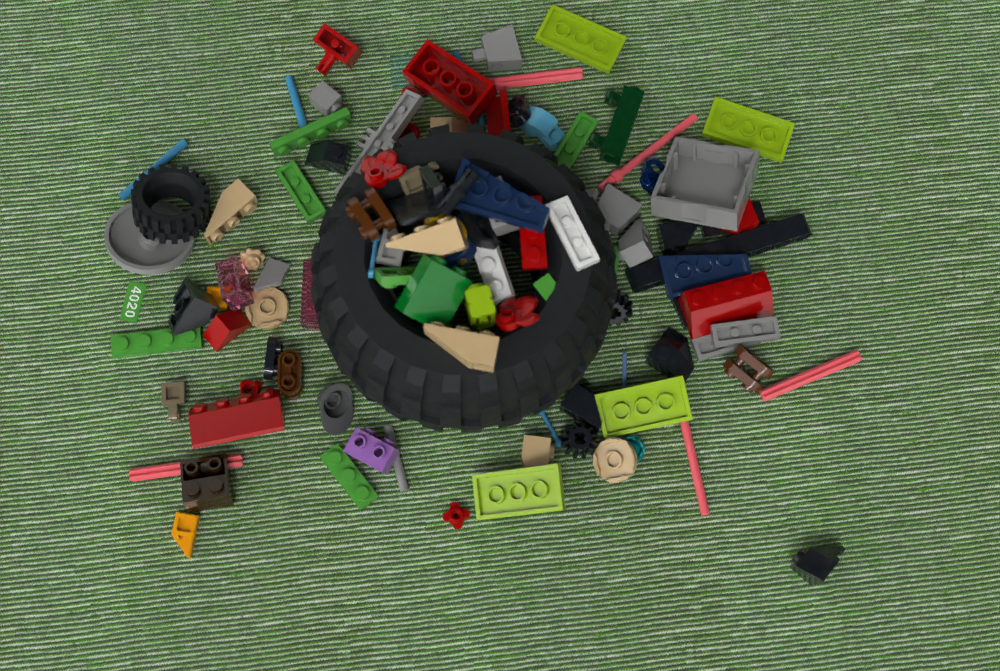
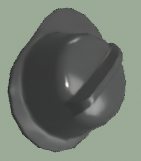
M344 383L325 384V387L317 396L322 426L328 433L338 435L345 432L353 420L352 391Z

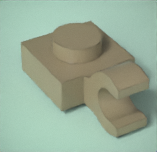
M184 381L161 383V405L168 407V420L171 423L180 422L179 406L186 405V384Z

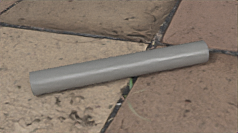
M392 425L384 426L386 438L396 443L394 448L398 449ZM399 453L393 466L400 492L409 490Z

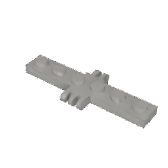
M406 89L378 130L374 131L370 128L365 130L370 136L368 137L363 134L361 140L365 143L363 144L359 141L356 143V146L363 151L334 192L336 194L348 176L350 177L353 172L361 174V163L366 156H372L380 148L384 151L392 150L393 144L425 101L421 95Z

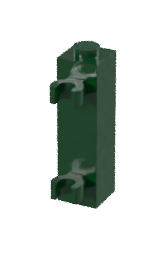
M626 85L621 95L613 90H607L604 103L616 105L615 114L606 139L592 133L588 145L594 149H601L599 160L620 166L643 100L644 91L635 86L629 87Z

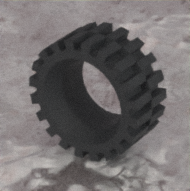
M165 164L159 165V170L151 167L148 169V175L142 172L139 175V181H134L133 189L131 188L134 224L136 227H139L143 235L148 233V239L154 241L157 237L159 238V243L166 244V240H171L172 244H178V239H182L185 243L190 241L189 236L192 235L194 238H197L199 230L205 231L207 228L206 223H209L211 214L209 185H206V180L203 176L199 178L197 171L193 170L190 173L189 167L184 165L182 169H177V164H171V168H166ZM167 197L181 198L192 206L189 211L179 215H163L151 209L158 200Z

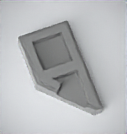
M384 228L376 263L391 267H401L405 250L388 248L385 243L391 242L390 237L399 234L396 228L390 232H387Z
M269 258L253 287L254 292L259 293L262 289L282 285L290 270V264Z

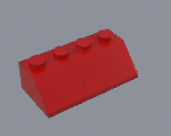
M765 271L684 291L678 299L691 340L711 334L710 326L712 324L773 316L772 288Z
M265 389L254 395L245 393L234 399L221 398L216 400L215 403L210 404L205 402L197 403L190 408L188 414L193 449L285 430V411L279 389Z

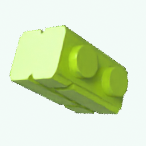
M481 283L469 286L465 291V308L469 317L471 331L476 332L495 326L496 308L492 300L490 286Z

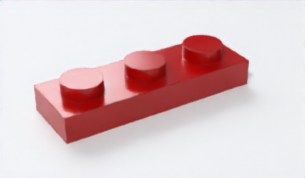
M542 195L530 196L543 204ZM520 228L523 271L548 269L545 228L543 234Z

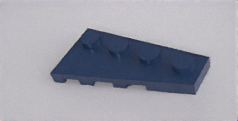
M462 159L453 185L460 179L467 168L471 169V172L474 171L480 179L466 194L467 198L464 201L461 200L455 207L456 209L543 234L550 214L549 207L512 188L508 183L495 178L489 172L478 168L467 159Z
M747 254L657 256L666 295L669 299L681 296L684 291L752 274Z

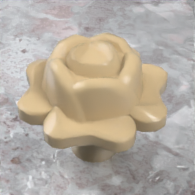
M247 248L246 252L240 253L241 259L239 264L243 265L245 270H257L264 265L265 254H261L260 249Z

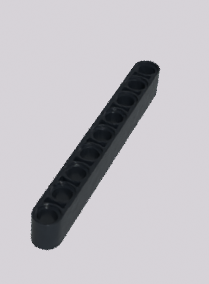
M799 214L672 255L747 254L749 258L805 240L812 235L805 215ZM657 259L631 267L625 271L633 293L664 285Z

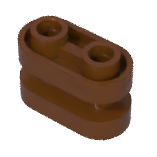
M370 187L363 191L366 199L359 202L354 196L346 201L347 207L344 209L351 221L356 219L360 225L357 229L363 240L369 239L370 242H373L380 238L377 230L384 227L387 232H390L397 228V225L375 189ZM370 207L378 217L373 222L365 211Z
M739 344L734 350L738 355L737 359L728 358L723 364L725 367L724 372L732 379L736 377L743 382L741 386L748 392L752 393L755 391L758 393L764 386L759 380L763 376L770 379L775 371L747 347ZM745 362L756 370L753 374L742 367Z
M286 350L278 358V388L282 395L289 400H295L302 395L304 384V365L299 354L294 350Z

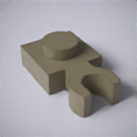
M435 161L427 164L432 172L439 168ZM419 165L406 170L398 178L405 196L423 190L418 169L421 167ZM438 172L437 174L441 181L443 179V176L440 172Z

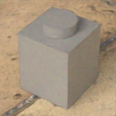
M323 80L308 94L310 104L324 116L342 109L341 95Z

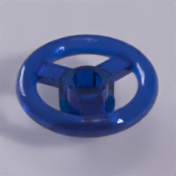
M650 158L644 163L640 177L642 188L650 196L660 176L651 165H656L661 173L665 168V165L656 158Z

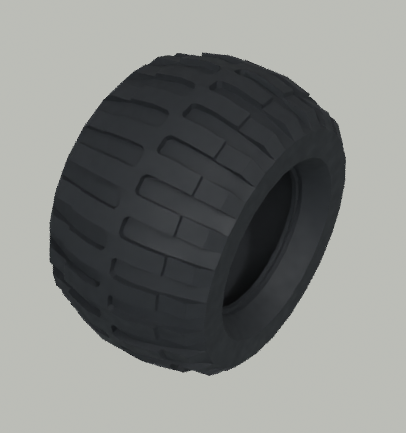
M446 124L432 127L429 130V137L417 139L412 132L398 139L392 148L398 156L397 164L407 166L408 170L417 165L424 167L428 163L435 161L439 168L434 170L433 173H441L443 179L440 183H445L448 192L450 191L449 187L455 182L462 159L465 158L478 168L489 172L495 178L501 176L504 182L519 192H523L528 196L542 195L543 205L568 195L600 261L577 272L548 217L545 226L548 269L529 270L533 283L548 273L556 282L555 288L547 301H545L536 288L532 294L533 297L538 298V304L533 312L538 314L540 319L528 326H518L513 331H503L499 326L488 330L494 333L495 336L500 337L494 373L468 368L426 336L423 323L403 314L395 307L398 298L394 293V288H384L375 278H368L373 242H370L369 239L363 240L357 229L360 225L356 219L351 221L344 208L347 207L346 201L354 196L359 202L366 199L363 191L370 188V186L365 182V174L362 171L361 174L353 172L338 191L332 208H327L318 232L320 237L319 243L316 242L312 250L311 272L313 274V282L310 292L323 340H325L341 373L351 379L355 388L368 401L379 403L385 408L386 412L402 421L414 420L421 423L422 427L442 432L443 428L461 429V432L481 433V429L495 425L503 428L519 424L521 419L529 414H538L553 406L564 392L573 388L583 378L589 364L594 360L603 345L617 296V275L615 273V260L617 256L608 231L605 230L606 219L594 198L590 197L587 191H585L586 187L583 181L565 164L557 166L558 160L556 155L537 143L533 144L530 148L526 147L523 137L518 133L502 129L499 137L487 134L485 125L467 124L466 132H450L449 125ZM380 148L372 156L377 157V155L383 152L384 150ZM398 178L388 180V183L383 188L375 189L394 218L397 225L396 230L399 234L405 233L406 236L415 233L414 228L425 225L424 219L413 225L401 226L389 209L388 202L390 200L405 196ZM371 207L365 210L372 222L378 219ZM455 208L450 215L458 218L460 214L459 209ZM384 227L377 230L378 233L381 235V238L383 235ZM520 229L497 237L499 241L508 245L522 259ZM381 240L378 242L377 254ZM405 250L401 267L404 266L408 258L415 251ZM375 261V268L391 267L387 265L378 264Z

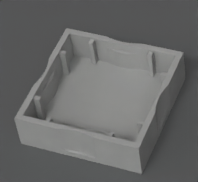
M675 136L667 156L666 166L660 174L650 198L652 216L737 231L759 170L760 150L730 145H715L705 141Z

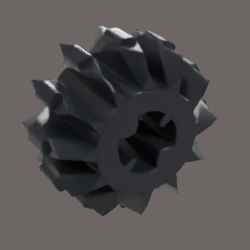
M620 290L617 291L609 327L613 323H616L618 327H620L621 322L627 324L628 317H632L633 314L632 301L629 300L627 293L621 295Z
M576 421L572 423L573 429L566 426V433H562L560 436L561 439L565 440L561 443V447H569L565 454L569 455L573 452V459L575 460L578 454L581 455L583 460L586 459V452L589 455H593L594 450L592 448L598 447V443L594 441L598 438V434H590L594 427L589 426L586 429V422L584 421L581 423V427H578ZM576 437L584 439L582 445L581 442L579 445L575 443Z

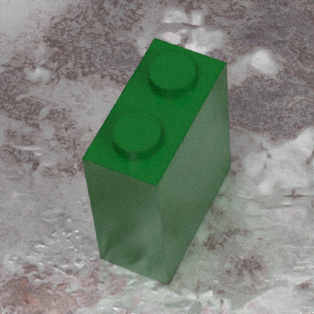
M423 254L395 307L403 314L423 324L439 322L448 327L465 296V291L473 281L465 277L467 272L455 265L452 269L445 266L447 261L434 254L430 258Z

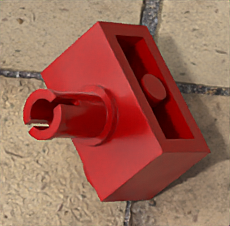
M325 23L313 38V41L325 50L324 52L326 53L315 67L324 76L327 75L336 61H340L352 69L363 53L358 46Z

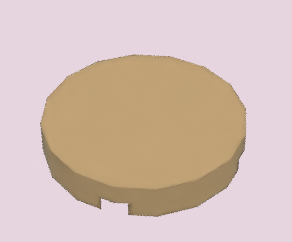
M271 286L262 289L259 293L253 291L245 303V312L249 321L255 327L262 330H272L281 326L287 320L290 313V304L283 292Z
M607 438L601 441L594 451L593 466L596 473L605 481L610 483L623 482L634 474L637 467V454L634 447L627 440Z

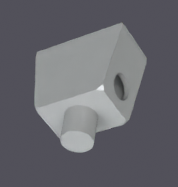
M508 25L481 37L482 48L471 50L473 62L485 60L488 71L522 69V57L513 25Z
M607 184L598 203V207L606 219L605 230L618 236L640 214L642 204L610 184Z

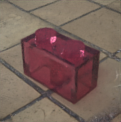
M235 255L216 263L222 300L233 311L254 304L247 267Z

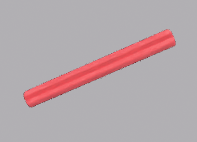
M581 67L487 79L495 84L496 90L581 80L583 79V70Z
M854 350L763 388L760 391V396L763 401H768L858 363L862 360L860 352Z
M240 453L227 455L229 468L243 466V457ZM180 462L131 468L129 470V478L133 482L181 475Z

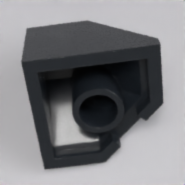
M186 277L174 295L175 313L170 315L168 321L172 334L178 335L205 326L217 313L218 306L213 296Z
M670 327L660 337L645 361L646 364L668 378L683 375L684 382H686L694 369L688 339Z
M843 546L808 548L805 551L799 550L792 559L794 564L791 566V569L811 586H814L827 578L840 560L837 555H842L845 548Z

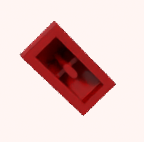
M236 308L216 315L203 336L214 350L218 352L252 324Z

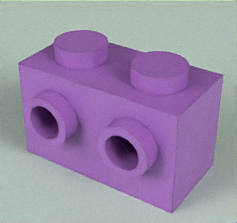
M356 427L343 452L388 475L400 453L398 449L394 448L396 443L385 437L382 441L375 438L377 433L367 427L364 430Z

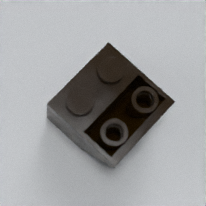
M226 453L180 460L182 502L188 513L235 506L233 483Z

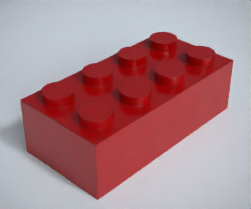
M428 39L402 71L409 84L468 124H475L498 94L493 82Z

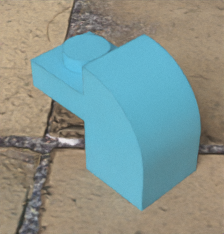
M530 106L531 116L523 125L519 126L520 129L528 137H538L548 150L555 151L566 134L557 125L558 120L542 108Z

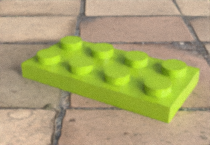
M553 4L534 38V41L607 74H610L627 40V37Z
M715 96L701 136L730 146L760 150L759 156L782 163L795 123Z
M683 375L594 394L602 423L604 439L693 420Z
M561 464L472 475L476 521L566 510Z

